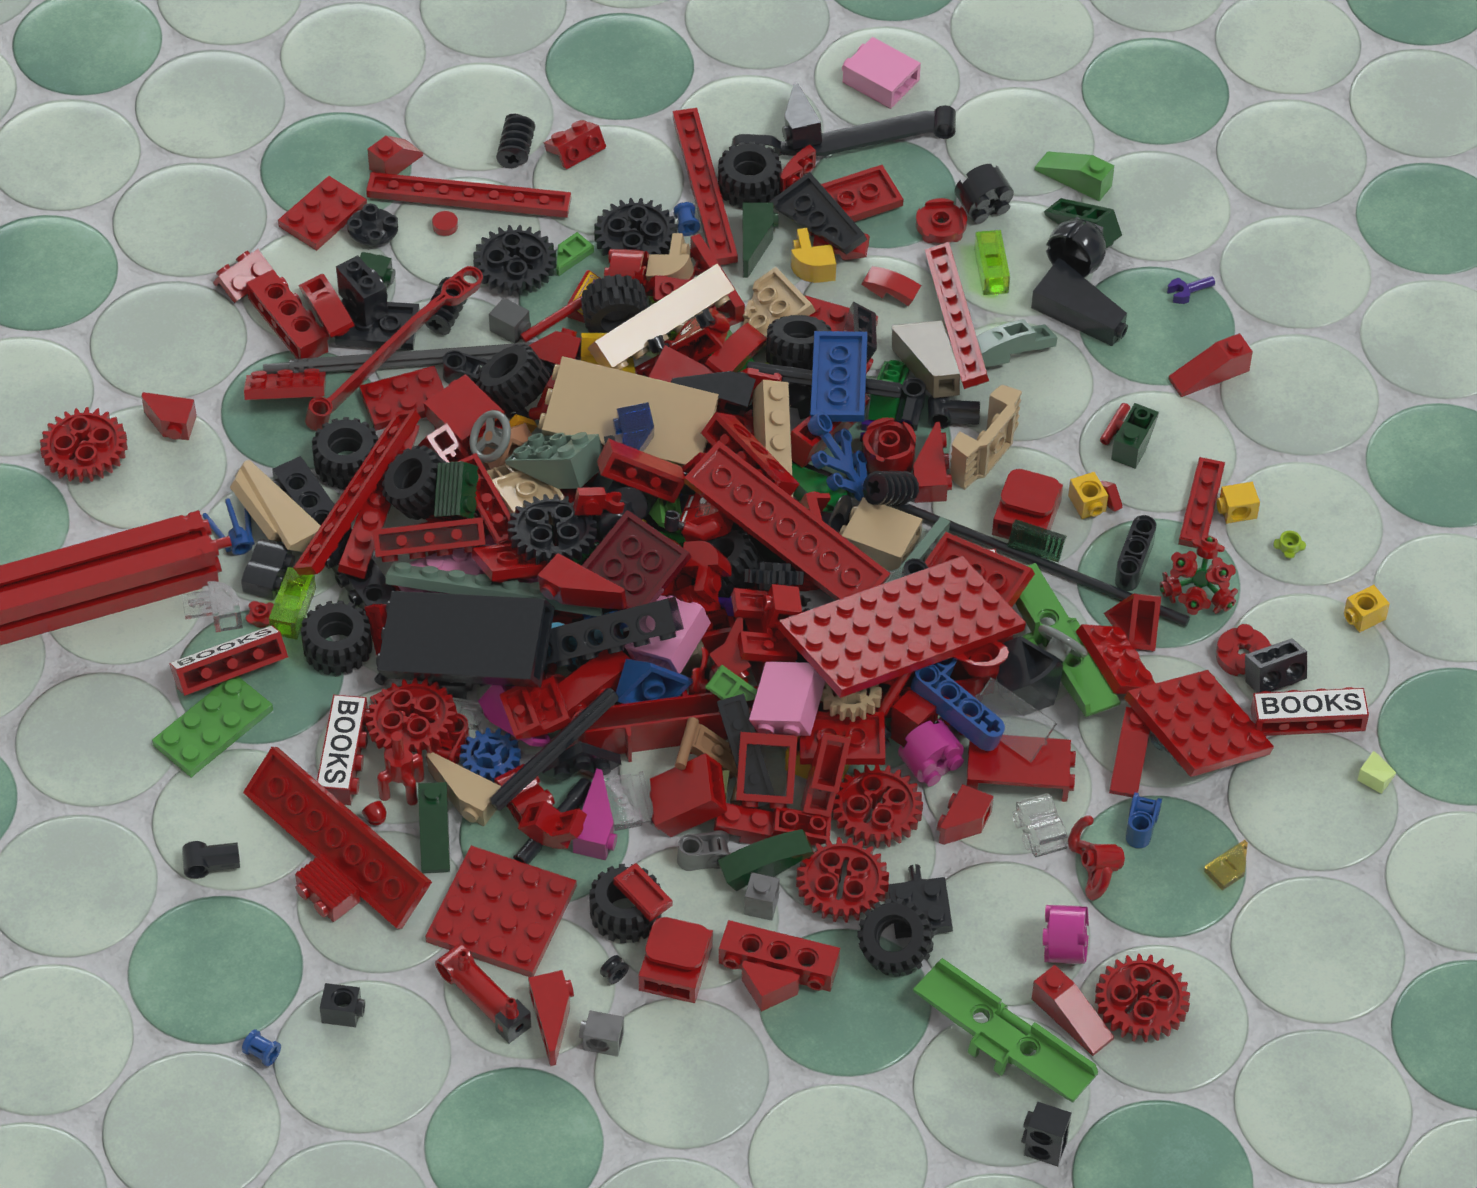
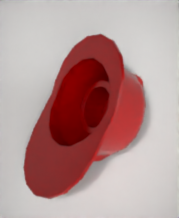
M995 641L953 658L960 660L965 671L971 676L994 678L999 673L1000 664L1008 658L1009 651L1004 644Z

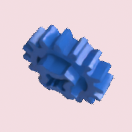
M486 728L485 734H481L477 730L475 731L476 738L468 736L466 738L467 745H461L460 763L463 765V768L495 783L494 778L520 766L521 749L518 748L517 739L511 741V734L506 733L504 736L501 735V729L499 728L495 733H491L490 728Z

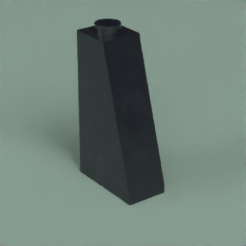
M1059 258L1033 290L1032 309L1110 346H1113L1118 338L1122 339L1127 332V312Z

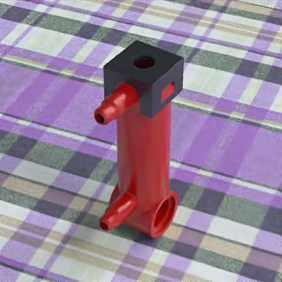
M457 944L435 961V966L443 979L449 984H455L495 1024L496 1031L509 1044L531 1028V1012L518 999L515 1000L509 997L475 963L474 958L463 945Z

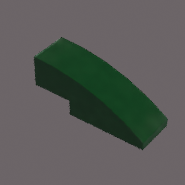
M800 829L750 844L719 859L718 862L727 884L735 891H738L748 885L751 873L775 877L810 857L814 852L805 831Z

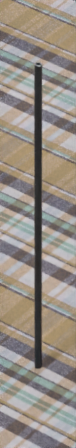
M807 464L804 467L828 477L833 474L823 469H817L811 464ZM908 503L905 505H886L922 518V521L932 525L941 517ZM949 520V532L991 549L996 548V551L1026 563H1036L1041 569L1121 601L1133 594ZM1160 605L1159 616L1185 627L1188 625L1190 616Z

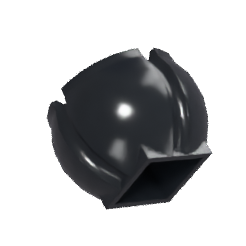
M1079 217L1059 224L1052 231L1046 244L1049 246L1046 253L1052 265L1059 258L1084 278L1100 267L1106 254L1103 227Z

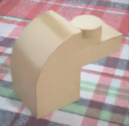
M672 233L669 254L649 255L646 272L648 282L655 275L679 279H690L692 277L694 267L690 258V246L685 243L683 233Z

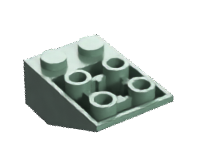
M580 432L575 435L556 433L543 436L542 433H537L528 437V441L521 447L516 448L513 451L514 453L505 460V463L557 489L581 488L600 471L597 460L603 450L599 434Z

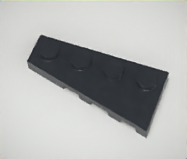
M808 172L769 201V203H773L774 209L802 227L807 228V230L846 255L867 240L862 230L811 172Z

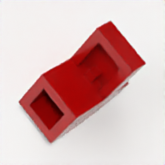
M684 542L683 549L688 551L692 557L682 569L692 578H696L694 592L706 602H717L718 592L721 589V577L731 576L730 562L708 542Z
M547 801L536 802L527 805L518 829L542 845L555 849H568L571 840L578 839V836L582 833L587 814L579 808L560 812Z

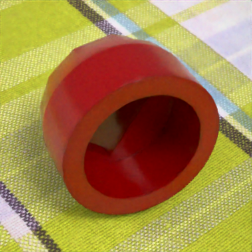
M375 801L367 805L362 810V814L366 821L376 826L381 825L385 821L387 811L382 801Z

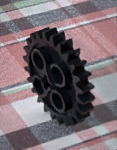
M630 198L628 204L619 200L618 207L610 204V211L603 209V216L597 217V223L594 224V241L597 242V249H602V256L609 255L610 249L647 251L649 255L669 254L672 233H677V224H674V216H669L668 209L662 211V204L653 207V200H650L647 204L643 203V198H640L638 203H634L633 199Z
M508 225L507 231L498 227V234L490 231L489 239L482 237L481 244H476V252H473V265L483 275L481 283H489V290L498 287L499 294L504 290H508L509 296L516 290L519 295H522L524 289L532 293L533 286L541 289V282L549 283V276H554V269L557 265L556 250H554V244L549 243L548 236L541 237L540 230L533 234L532 227H528L526 231H523L521 225L517 227V230H513L511 225Z
M544 494L543 500L533 496V503L524 500L523 507L516 506L515 513L510 514L508 540L511 541V548H517V555L525 554L526 561L535 558L536 565L540 564L541 561H546L547 565L557 553L570 560L574 557L580 561L582 560V553L588 555L589 549L594 548L595 540L597 539V522L593 520V515H575L574 502H569V496H566L563 500H559L558 494H555L553 499H549ZM549 515L552 518V528L549 524ZM552 529L553 535L556 537V546L553 545Z

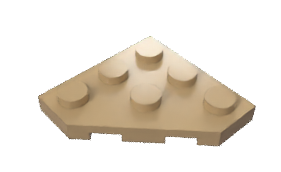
M775 267L754 282L752 288L754 294L752 300H748L745 308L743 325L748 322L767 337L768 326L775 319L790 315L810 316L815 312V309L810 301Z

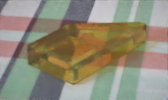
M1243 840L1205 865L1204 872L1222 891L1245 875L1248 845L1246 840Z

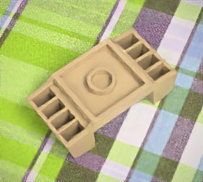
M1005 385L996 388L989 397L987 430H983L977 440L960 431L954 438L951 452L952 458L950 460V474L952 481L964 490L975 480L985 478L1013 444L1014 432L1019 425V405L1022 391Z
M506 463L487 471L510 513H515L516 506L523 507L524 500L533 503V496L543 500L544 494L549 499H553L554 495L558 494L559 500L564 499L559 489L510 467ZM549 515V524H550V525H552L551 515Z

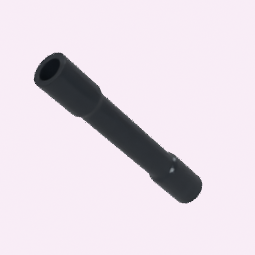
M581 778L566 795V798L558 806L557 810L566 812L579 807L586 799L592 782L586 778ZM529 838L513 858L514 860L530 864L542 850L543 845Z

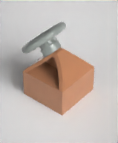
M491 410L482 414L474 423L470 433V449L472 454L477 453L486 471L494 467L497 468L504 465L505 460L514 453L513 451L526 443L528 437L532 434L526 423L510 427L509 420L505 414L497 410ZM495 418L501 422L503 429L495 427ZM486 422V431L482 437L478 438L480 429Z

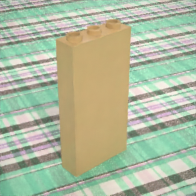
M562 356L560 365L555 364L552 380L556 381L554 388H549L547 391L545 404L549 406L547 413L541 414L538 428L542 429L543 436L556 433L575 435L580 432L599 434L604 448V436L613 435L619 443L681 467L686 465L699 452L705 453L708 441L701 434V431L716 412L719 394Z

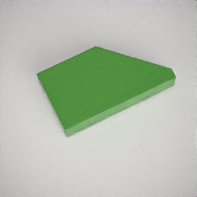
M578 232L558 245L556 274L558 276L562 275L594 253V245Z
M723 665L719 667L705 687L721 700L744 693L746 701L755 700L757 689Z

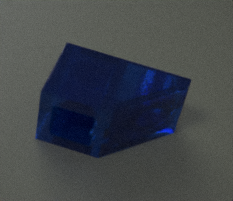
M649 402L617 408V418L613 419L615 434H621L622 444L643 452L654 437V423Z

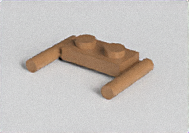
M694 717L688 718L675 767L680 770L685 769L690 752L697 757L707 753L722 765V771H730V779L733 777L737 778L738 771L729 742L704 725L699 724L698 719ZM736 779L730 804L741 806V801L736 800Z

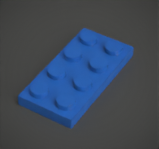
M814 331L811 417L824 412L832 422H864L867 332Z

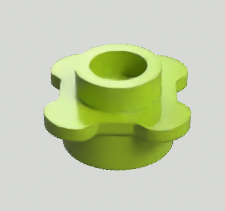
M1289 530L1283 532L1280 539H1275L1273 546L1276 549H1280L1286 558H1294L1298 551L1305 550L1306 543L1302 541L1301 536L1297 532Z

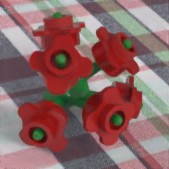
M1203 536L1201 540L1194 539L1192 545L1197 547L1196 553L1193 551H1188L1185 554L1175 552L1171 556L1173 561V568L1170 571L1171 576H1168L1167 572L1162 573L1163 581L1160 582V591L1164 597L1170 598L1172 604L1176 603L1175 597L1179 596V602L1186 606L1187 612L1191 615H1196L1202 609L1210 608L1211 602L1216 606L1213 609L1215 614L1221 610L1226 612L1236 603L1234 597L1238 590L1236 588L1230 590L1228 587L1230 586V578L1236 573L1234 565H1228L1223 562L1222 558L1217 557L1218 552H1224L1225 547L1219 545L1216 538ZM1197 555L1203 558L1202 565L1198 569ZM1213 559L1212 565L1207 569L1208 560ZM1180 576H1182V577L1188 578V579L1179 581L1178 578H1179ZM1192 583L1196 585V587L1187 589L1186 593H1182V586ZM1207 586L1214 593L1211 601L1207 599V594L1202 587Z

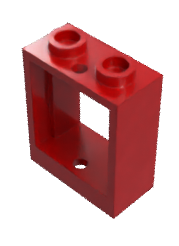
M740 732L736 800L741 801V806L758 807V802L770 803V808L776 809V807L787 808V804H793L797 736ZM747 744L789 747L786 796L744 794Z

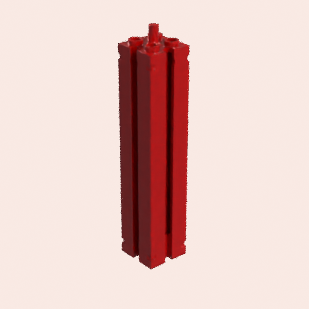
M197 510L190 512L186 516L179 515L0 565V646L199 590L203 586L219 584L218 573L222 572L218 558L219 550L232 546L230 537L226 536L212 540L209 536L212 535L208 519L203 520L200 511Z

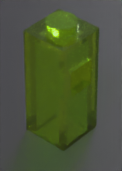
M1001 230L975 232L974 251L983 295L1009 293L1010 273Z
M287 568L269 616L270 626L273 625L278 629L282 637L298 639L302 628V621L306 618L316 590L315 575L299 576L293 568Z

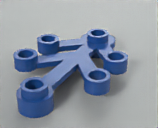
M820 412L810 418L808 429L814 436L818 435L822 438L834 457L827 455L821 450L812 455V463L817 469L827 466L846 474L850 480L843 478L839 473H834L827 477L828 487L832 491L842 488L852 492L854 497L861 502L864 497L863 483L867 477V460L865 455L860 450L852 454V435L845 428L835 433L834 440L829 433L832 430V421L826 413Z

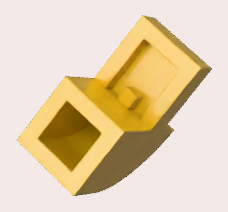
M807 228L797 229V240L792 241L793 249H791V269L794 274L807 282L836 281V261L832 245L811 247Z

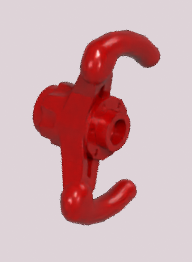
M1087 815L1080 818L1074 824L1068 837V846L1072 852L1081 855L1082 865L1088 871L1089 877L1085 887V894L1089 900L1095 901L1107 890L1112 872L1118 871V869L1123 867L1125 855L1123 849L1116 844H1093L1080 839L1082 831L1094 822L1093 817Z

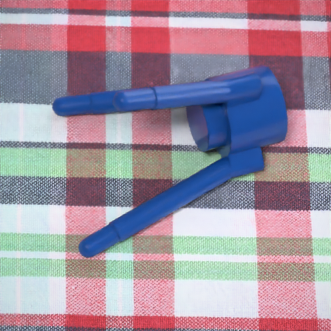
M227 498L225 503L233 528L228 532L232 546L225 548L226 552L232 551L234 555H243L248 553L252 549V545L255 544L252 536L251 515L245 508L246 530L239 527L231 501ZM203 513V518L205 520L208 519L210 527L217 537H225L208 514Z

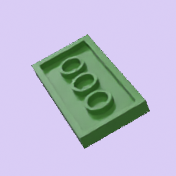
M239 676L222 682L153 738L152 743L157 750L192 778L273 711V705Z

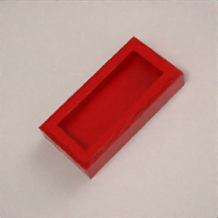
M637 863L613 878L614 885L649 921H652L673 906V900Z

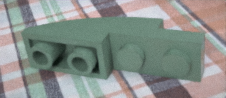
M1024 319L997 326L977 336L985 367H995L1000 364L1009 363L1011 354L1055 347L1058 338L1045 324L1030 326Z

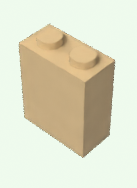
M863 497L859 505L852 508L849 523L847 526H842L839 534L884 569L896 572L914 550L920 539L923 519L886 505H872Z

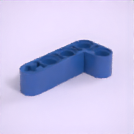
M951 657L940 661L945 665L938 662L916 670L910 682V689L935 705L936 713L977 747L985 751L997 748L1005 731V724L1000 717L950 678L957 659Z

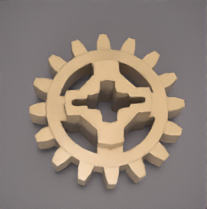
M825 682L820 701L823 702L824 710L830 709V716L839 714L841 721L845 717H850V720L855 722L856 716H860L864 720L866 719V713L875 714V707H880L882 689L877 684L842 698L836 694L835 698L833 696L835 692Z

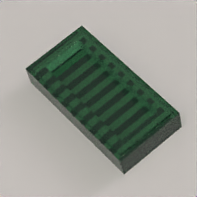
M1015 519L1007 546L1059 563L1067 536Z

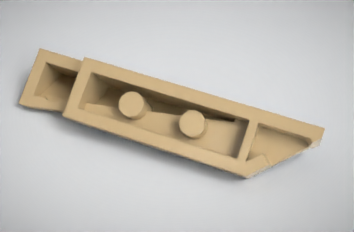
M251 460L244 461L231 483V490L269 540L283 542L288 550L304 552L321 525Z

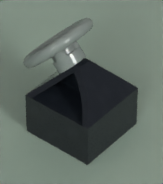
M1040 625L1038 628L1039 633L1050 641L1045 650L1022 636L1002 643L1008 648L1009 654L1008 658L1000 664L997 675L1000 696L1023 716L1054 705L1060 687L1063 662L1069 653L1080 658H1085L1088 654L1087 650L1080 643L1048 625Z

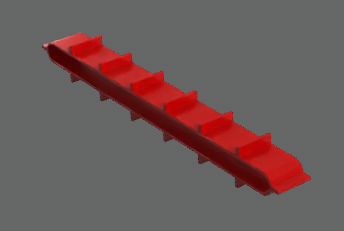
M957 660L950 676L951 679L980 702L983 701L984 696L995 694L996 677L981 678L971 676L965 671L962 662ZM915 671L911 673L898 696H903L910 689V682ZM884 682L879 684V687L882 689L880 703L891 687ZM685 690L682 696L613 705L568 748L581 741L617 754L626 753L628 762H632V752L680 746L688 718L690 717L698 719L699 724L704 725L724 740H728L717 706V701L721 699L711 692L688 695L687 690ZM755 700L746 701L750 715ZM820 701L817 712H830V709L824 710L823 702ZM891 709L886 716L884 715V719L892 718ZM583 710L577 711V712L573 715L572 720H573L578 714H580ZM936 713L935 721L938 720V714H937V713Z

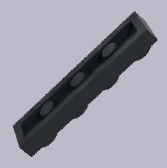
M744 693L717 701L737 771L740 732L756 733L754 726L749 721L750 712ZM747 744L744 794L775 796L760 745ZM758 802V807H761V806H764V805H767V804H770V803H768V802Z

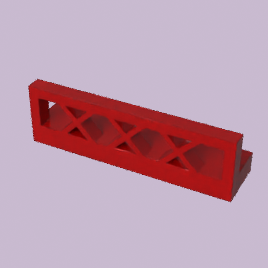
M700 234L691 236L690 258L693 257L696 264L690 280L694 279L695 275L702 274L714 265H719ZM736 290L728 295L730 300L719 308L715 304L708 308L728 313L730 317L727 320L730 326L745 320L743 317L745 314V304Z

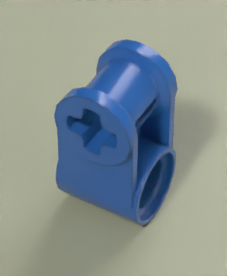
M1134 792L1126 830V841L1130 846L1144 848L1149 845L1155 823L1158 821L1162 804L1161 798L1153 800L1140 797L1139 793Z

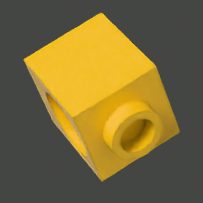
M1095 472L1070 479L1068 496L1081 519L1091 516L1095 517L1106 512L1108 494Z
M1252 481L1222 486L1220 498H1217L1216 504L1219 514H1223L1225 522L1228 524L1257 519L1260 500Z
M1372 585L1347 597L1344 616L1347 622L1353 625L1360 633L1386 620L1390 603L1377 587Z

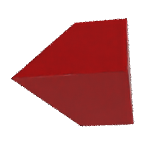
M1133 593L1103 613L1112 626L1120 627L1126 633V638L1133 649L1155 651L1161 596Z

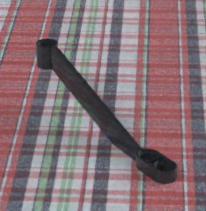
M943 105L937 107L934 111H921L822 133V143L812 147L816 150V156H825L925 133H934L938 138L949 139L956 132V111L951 106ZM739 134L733 137L731 146H737L741 142L745 144L755 142L757 145L762 143L773 146L774 153H777L778 156H795L803 149L793 150L789 141L781 142L771 135Z

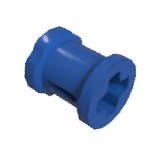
M691 202L677 204L673 209V214L678 219V232L683 233V236L694 235L700 230L699 220L695 218L694 204Z
M257 1029L249 1033L242 1045V1052L244 1054L254 1055L261 1059L262 1064L265 1066L272 1065L281 1051V1044L279 1042H271L264 1038Z

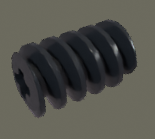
M516 113L506 115L496 155L497 162L501 166L513 169L528 161V154L530 153L536 127L532 119Z
M445 277L440 281L430 301L440 295L443 283L450 277ZM455 289L446 290L447 294H449L450 296L454 297L459 295L458 291ZM468 299L456 306L443 305L425 325L437 334H449L451 327L455 324V319L458 318L459 312L462 311L463 305Z
M874 471L865 478L863 483L864 498L872 505H905L917 498L919 492L917 478L908 471Z

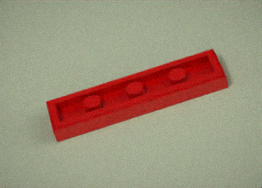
M1199 457L1179 537V545L1197 548L1192 545L1193 540H1201L1203 536H1208L1225 462Z

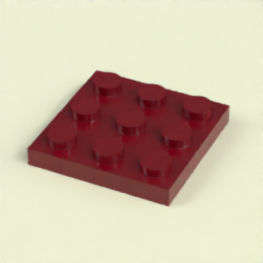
M627 510L582 566L624 588L627 603L625 609L657 601L692 556L688 551Z

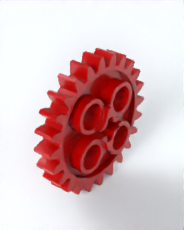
M88 407L85 408L84 413H80L75 408L74 415H70L65 411L64 419L56 416V425L48 423V431L42 432L43 439L40 440V451L45 466L50 467L51 473L57 471L59 478L67 474L68 481L70 482L74 477H78L80 483H82L84 477H88L91 482L94 480V475L104 478L103 472L105 470L113 473L112 465L120 467V459L126 457L125 450H128L127 435L123 424H118L117 417L110 419L108 411L100 415L99 408L93 413L89 412Z
M417 678L413 679L412 684H407V681L403 679L402 686L400 687L392 683L391 691L382 689L383 697L375 696V704L368 706L370 713L366 714L368 722L366 726L371 741L376 742L378 749L383 747L384 750L392 748L391 734L398 731L402 733L403 744L407 745L410 752L422 755V750L426 749L431 754V746L435 745L441 748V739L449 740L448 732H454V723L458 722L457 709L452 695H448L445 687L439 689L438 682L429 686L428 679H425L421 684H418Z
M864 765L863 773H860L855 768L853 769V777L845 774L844 783L841 782L839 793H836L832 809V818L837 820V828H844L845 837L854 834V843L864 839L865 847L868 846L870 841H874L875 847L879 848L882 841L885 842L887 847H890L892 839L900 844L902 835L910 838L911 829L917 830L918 821L922 820L923 802L922 792H917L918 784H910L909 775L901 778L900 769L894 774L890 773L891 768L889 765L884 771H880L879 765H875L872 771H870L867 765Z
M837 837L836 844H832L829 839H826L825 847L816 843L814 854L800 862V867H797L796 887H799V897H804V906L812 904L813 914L821 910L822 919L831 914L833 922H836L839 916H843L845 923H848L849 916L853 915L859 921L861 912L865 913L868 909H875L873 904L885 901V893L888 892L889 872H886L887 863L881 862V854L873 855V846L863 849L862 840L857 845H853L852 838H849L847 843H842L841 838ZM844 860H849L842 898L837 900Z
M1141 954L1137 955L1136 961H1132L1131 957L1126 955L1124 964L1116 959L1114 968L1106 966L1105 974H1100L1099 983L1096 984L1095 993L1097 994L1095 995V1003L1098 1004L1097 1014H1103L1102 1021L1104 1023L1112 1022L1110 1031L1120 1028V1037L1123 1038L1127 1033H1130L1134 1042L1138 1035L1142 1036L1144 1042L1148 1041L1149 1035H1152L1156 1041H1159L1161 1032L1169 1037L1171 1028L1178 1030L1180 1022H1185L1186 1012L1189 1011L1190 992H1187L1188 983L1181 982L1182 973L1173 974V964L1165 968L1163 966V958L1157 963L1153 962V955H1150L1147 961L1142 959ZM1139 978H1140V979H1143V980H1145V981L1141 982V981H1138V980H1136V979H1139ZM1158 996H1165L1168 999H1161ZM1117 997H1124V998H1126V999H1125V1000H1121V999H1118ZM1140 1014H1146L1149 1017H1142Z

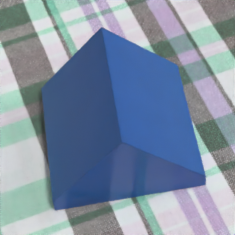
M626 659L616 691L619 698L618 702L627 704L679 697L693 683V680L649 662Z

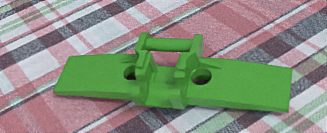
M1037 564L1029 565L1028 567L1033 569L1035 575L1015 602L1022 618L1031 631L1022 637L1037 646L1042 643L1044 647H1047L1050 641L1039 633L1038 628L1040 625H1044L1040 620L1048 617L1055 621L1050 627L1068 635L1085 648L1075 632L1080 627L1077 619L1068 617ZM1089 652L1085 658H1080L1070 653L1067 655L1063 662L1061 682L1085 717L1121 704Z
M943 958L913 988V991L922 999L974 1036L970 1041L968 1053L976 1058L979 1055V1050H982L995 1059L996 1062L993 1070L1000 1076L1004 1074L1008 1063L1014 1064L1073 1103L1098 1075L1095 1063L1036 1022L1031 1026L1008 1010V1006L1002 1002L1001 998ZM976 1013H983L988 1018V1021L978 1023L974 1020L973 1016ZM1033 1050H1036V1053H1035L1034 1055H1032V1056H1026V1055H1024V1054H1029V1055H1030V1054L1033 1052Z

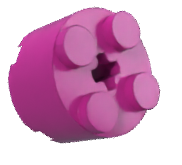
M938 720L937 724H933L932 721L921 724L907 735L905 740L908 743L904 749L901 745L898 749L899 757L917 780L926 783L928 787L934 786L940 781L941 776L950 770H957L964 763L962 758L964 752L963 745L942 720Z
M1046 905L1045 922L1048 923L1047 928H1043L1044 962L1085 964L1089 935H1087V926H1089L1088 907Z

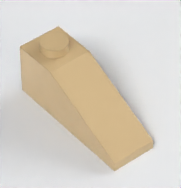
M433 752L431 754L427 753L429 773L436 782H447L448 798L460 815L471 823L476 822L485 826L497 810L491 805L489 798L501 786Z

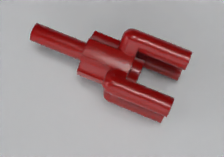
M396 731L391 734L392 748L384 752L385 770L377 775L379 798L382 801L390 799V782L403 783L406 790L407 804L413 806L418 803L416 782L420 783L425 778L423 757L419 753L413 754L410 752L407 745L403 744L402 733Z

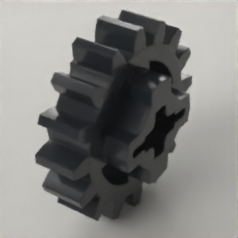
M758 562V569H744V582L757 583V590L769 591L772 584L785 586L803 585L804 572L791 570V563Z

